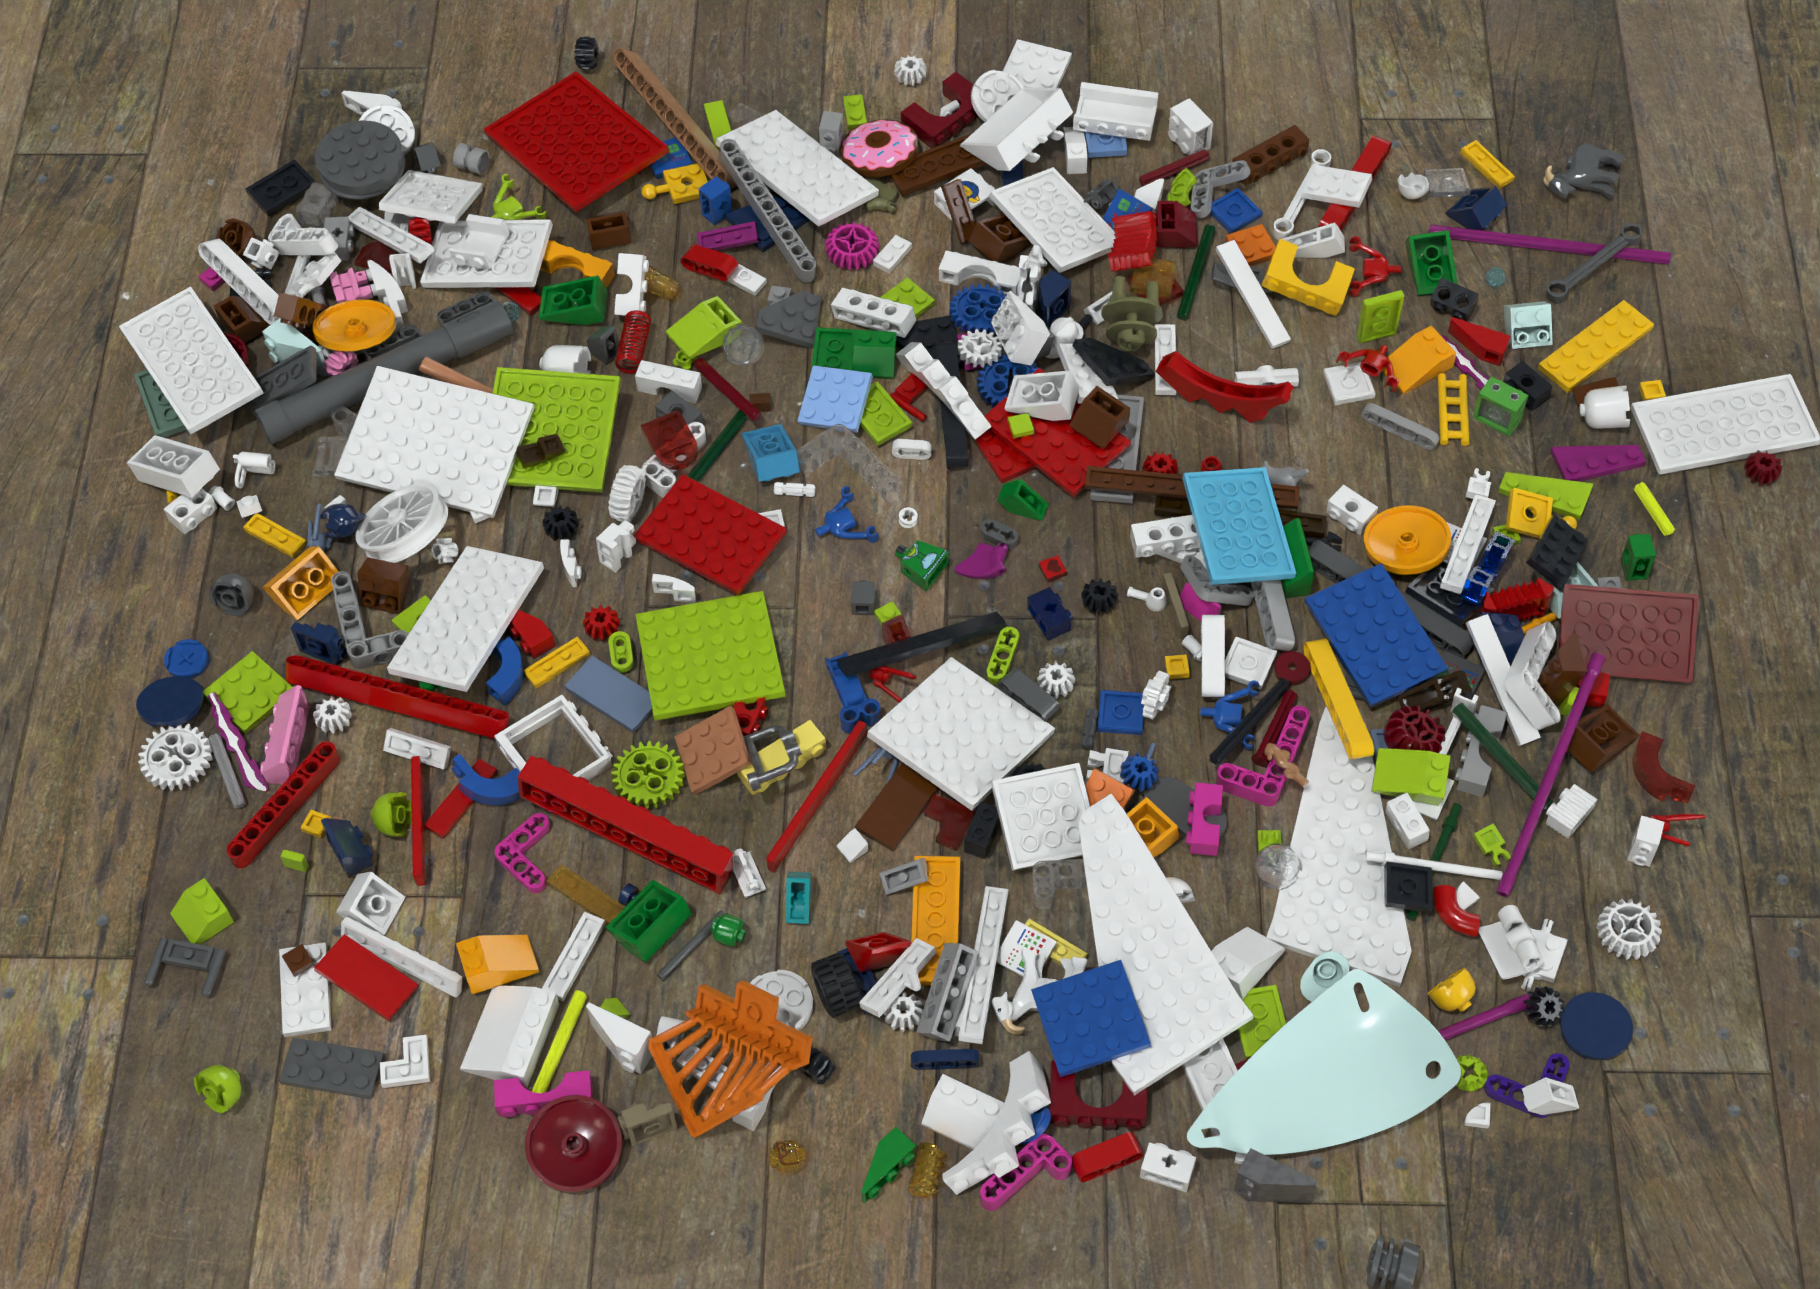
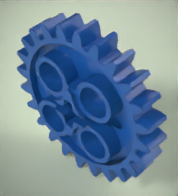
M979 283L976 288L970 284V289L963 287V292L957 291V295H953L952 301H950L949 315L951 316V321L955 322V327L961 326V332L967 330L975 333V329H978L982 333L983 330H986V334L993 332L995 337V330L991 321L1007 294L1004 295L1003 289L996 291L997 286H994L992 289L989 288V284L982 287Z
M1003 354L1002 359L998 357V362L992 361L991 366L985 365L982 371L978 372L977 391L980 392V398H985V404L991 402V408L993 409L1008 395L1009 370H1013V378L1014 375L1032 374L1038 369L1036 368V362H1033L1031 366L1011 362Z

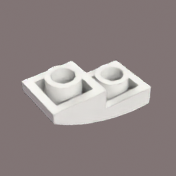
M561 540L560 549L566 576L571 586L577 587V580L581 579L582 574L581 566L577 565L575 550L571 548L569 540Z

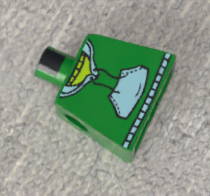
M920 540L915 541L910 549L899 545L895 551V556L901 559L902 574L926 592L949 564V551Z

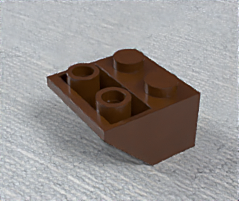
M624 210L585 218L592 250L631 243L629 225Z
M230 296L214 305L221 324L229 334L239 337L244 343L262 334V331L270 326L242 297Z
M1096 386L1083 400L1070 423V427L1104 449L1129 422L1130 407L1099 386Z
M367 557L358 571L360 606L396 614L402 613L409 586L408 565Z

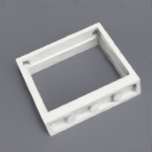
M560 695L495 735L497 747L514 769L517 767L521 772L526 762L512 744L564 714L598 758V760L573 774V776L577 778L583 777L591 781L613 767L611 762L613 756L609 752L608 747H603L600 744L601 740L594 730L592 732L589 730L588 722L584 716H579L576 713L577 709L573 702L567 701L563 695Z

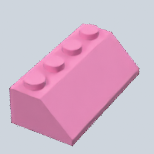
M299 685L279 695L278 704L274 705V722L269 727L270 740L266 742L265 761H262L260 768L261 775L264 776L267 784H283L298 766L310 710L303 689Z

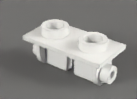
M743 849L735 850L733 872L744 897L746 898L765 891L766 887L750 851L746 853Z

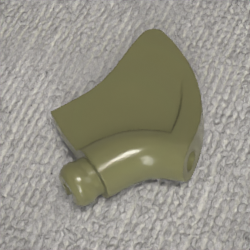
M868 177L866 180L875 186L879 193L877 197L863 204L867 211L895 212L897 204L894 200L898 195V190L885 186L876 177Z

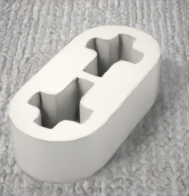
M897 439L893 441L892 455L897 458L926 460L931 457L932 445L927 441Z

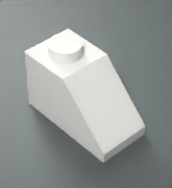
M1158 179L1137 189L1135 193L1137 199L1153 207L1152 212L1155 214L1157 201H1161L1163 195L1164 179Z
M1545 1077L1522 1088L1524 1104L1530 1112L1546 1115L1579 1109L1572 1085Z

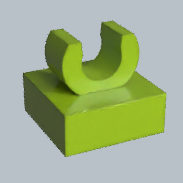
M1281 830L1257 831L1258 855H1281Z

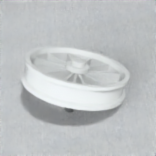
M417 483L402 487L381 499L366 513L365 518L361 520L356 530V542L365 550L369 558L393 563L399 562L423 549L438 535L447 520L448 507L439 498L436 489L429 484Z

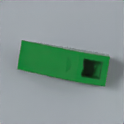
M896 1126L878 1142L861 1191L863 1203L869 1199L873 1200L881 1192V1188L887 1182H893L899 1175V1171L904 1166H910L916 1159V1145Z

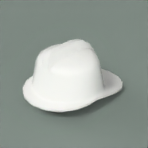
M1071 317L1056 319L1051 324L1049 330L1055 335L1050 354L1045 357L1051 359L1059 358L1057 351L1059 343L1073 344L1075 339H1082L1083 328Z

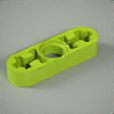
M1005 627L1000 631L987 667V680L991 684L998 685V682L1009 672L1019 644V632L1014 627ZM1011 635L1013 638L1010 639L1008 646L1006 645V638ZM1006 652L1009 654V657L1007 659H999L997 654ZM998 665L1000 666V674L994 676L993 673L996 672Z

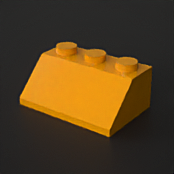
M310 546L266 583L263 589L280 608L292 618L298 620L333 590L331 580L333 575L339 571L319 546Z

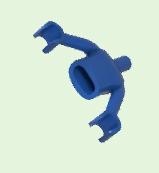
M844 486L841 489L842 499L833 509L825 514V525L815 529L817 536L819 537L827 532H831L839 538L867 539L871 543L877 542L879 533L873 534L875 532L874 526H869L866 532H846L855 527L856 522L847 507L842 509L846 503L851 502L854 498L853 493L848 494L850 487Z
M1255 680L1250 681L1248 687L1221 697L1215 703L1214 708L1201 707L1200 716L1213 717L1216 728L1231 733L1234 729L1232 726H1237L1241 722L1242 704L1229 702L1247 694L1251 697L1258 696L1259 692L1251 690V687H1259V682ZM1247 734L1242 739V746L1247 751L1254 749L1253 745L1246 743V741L1255 740L1253 735Z

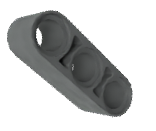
M1013 668L998 682V686L1003 693L1043 719L1044 722L1060 709L1056 699L1017 668Z

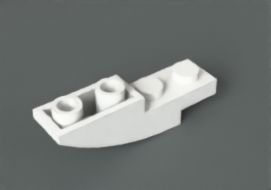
M372 260L367 261L369 269L366 270L369 281L374 282V284L370 285L373 296L378 295L379 302H384L393 310L398 329L404 327L401 313L408 312L400 287L383 267Z

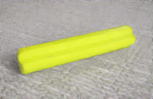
M1644 482L1637 484L1634 491L1663 535L1669 536L1673 534L1674 526Z

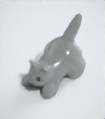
M1264 461L1260 467H1266L1270 484L1296 486L1297 482L1301 481L1302 476L1309 472L1308 469L1298 470L1291 466L1274 468L1267 461Z

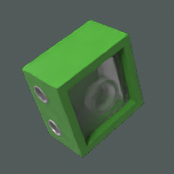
M1490 377L1479 392L1473 419L1510 437L1522 420L1528 395L1519 389L1505 384L1501 380Z

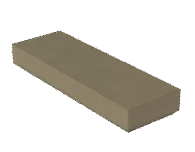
M1166 573L1163 574V590L1167 595L1168 605L1179 638L1183 639L1188 636L1189 624L1173 575Z

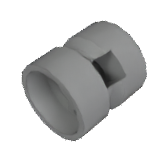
M460 143L456 147L453 156V165L456 168L463 170L468 168L470 172L479 175L485 172L489 162V152L478 147L474 148L472 145Z

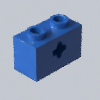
M717 176L699 188L701 213L714 226L725 219V213L732 211L731 188L726 181H722Z

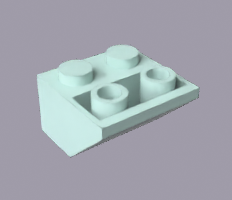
M1542 301L1504 305L1505 328L1507 335L1511 336L1509 341L1511 349L1553 345L1550 303Z

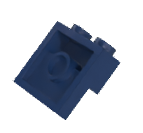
M294 622L291 631L300 652L336 666L346 657L347 648L342 645L343 637L338 634V630L335 627L323 625L319 622L315 628L298 622Z

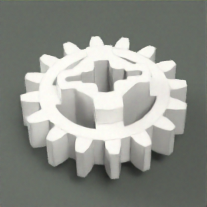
M975 329V333L968 331L967 336H961V340H958L957 353L960 355V360L966 359L967 365L973 363V367H976L977 364H980L984 368L986 363L991 366L992 361L998 362V357H1001L1002 344L999 342L998 336L994 337L993 332L986 334V330H983L981 333L978 329Z
M1158 671L1153 680L1149 679L1143 691L1141 704L1144 705L1143 716L1154 719L1159 710L1163 711L1171 686L1167 685L1170 676L1168 673Z

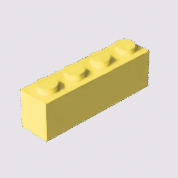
M811 720L793 730L802 755L798 756V764L794 768L799 769L813 757H819L826 750V739ZM781 738L758 752L765 772L789 762V757ZM753 765L737 772L738 778L752 795L765 791L770 784L784 779L788 774L786 773L761 783V789L753 791L747 778V774L755 771Z

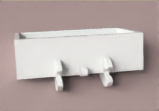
M1023 87L962 142L960 146L993 168L1010 171L1023 158L1035 163L1040 158V155L1033 153L1032 150L1038 144L1045 143L1048 140L1047 136L1053 140H1060L1064 133L1057 131L1056 128L1073 111L1061 88Z

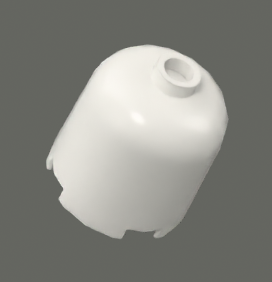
M553 345L541 357L539 366L542 371L591 374V371L587 370L588 361L591 362V354L588 347Z
M1616 386L1590 390L1584 397V404L1579 406L1580 416H1584L1588 426L1595 429L1629 427L1630 419H1627L1626 411H1630L1627 387Z

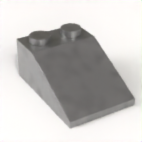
M1250 1148L1237 1173L1234 1191L1243 1199H1252L1256 1202L1311 1203L1318 1181Z

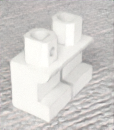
M626 520L619 526L612 523L596 538L599 562L615 573L621 568V558L632 556L631 548L636 544V538L632 535L635 531L634 525Z

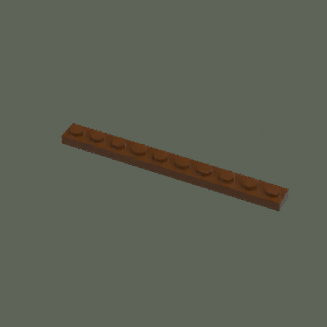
M1087 466L1085 489L1188 499L1182 479L1183 475ZM1271 484L1278 508H1298L1299 486Z

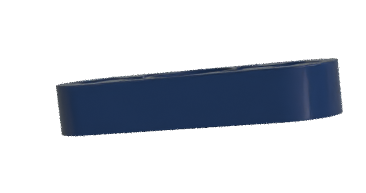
M975 1049L920 1050L912 1052L910 1055L911 1068L915 1070L968 1069L980 1065L979 1051Z

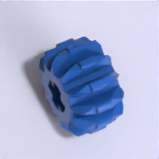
M1139 753L1135 754L1134 757L1129 755L1120 766V778L1124 779L1123 784H1129L1132 789L1137 788L1139 792H1142L1144 788L1149 790L1158 779V767L1154 766L1155 760H1147V754L1143 758Z

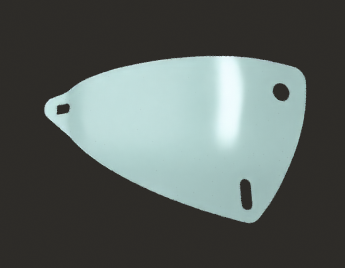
M1354 969L1284 1025L1229 1079L1187 1132V1140L1190 1144L1199 1148L1218 1147L1248 1154L1250 1148L1264 1155L1303 1152L1346 1143L1388 1129L1422 1112L1458 1083L1461 1076V1068L1445 1039L1419 1011L1377 978L1363 970ZM1358 982L1362 984L1370 1007L1367 1012L1361 1011L1353 989L1354 985ZM1431 1061H1437L1441 1067L1440 1074L1434 1079L1426 1075V1066ZM1216 1128L1219 1130L1220 1135L1204 1138L1201 1130Z

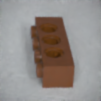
M1293 125L1232 159V162L1244 160L1251 170L1247 178L1240 180L1241 183L1246 187L1251 183L1257 182L1267 174H1272L1278 168L1288 165L1298 157H1303L1308 153L1310 139L1296 125Z
M279 292L274 316L281 318V323L311 331L313 330L315 318L330 306Z

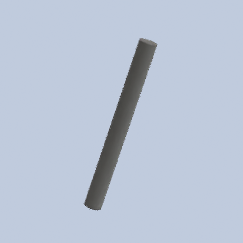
M719 910L656 974L660 980L663 981L711 933V927L717 916L721 917L724 914L722 910Z

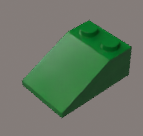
M1449 230L1408 236L1405 245L1418 296L1433 294L1441 278L1458 285Z
M598 275L544 286L539 319L579 325L604 322L608 290Z

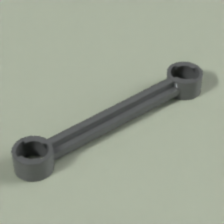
M1636 223L1625 224L1622 227L1620 236L1563 280L1551 281L1547 286V299L1552 303L1563 302L1567 297L1568 290L1625 246L1637 245L1642 235L1641 227ZM1627 231H1633L1637 235L1629 236L1625 235L1624 233ZM1553 288H1559L1563 290L1564 293H1551L1550 290Z

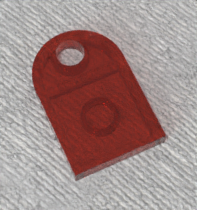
M679 410L640 425L641 431L662 466L672 470H680L689 467L698 456L697 442ZM679 455L686 456V458L681 461L676 459V457Z

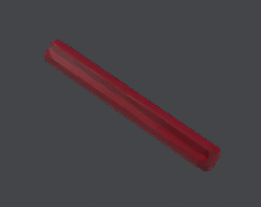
M703 358L695 360L694 367L752 421L760 419L761 412Z

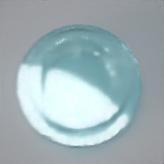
M1491 268L1485 275V281L1490 286L1498 287L1505 283L1506 276L1500 268Z

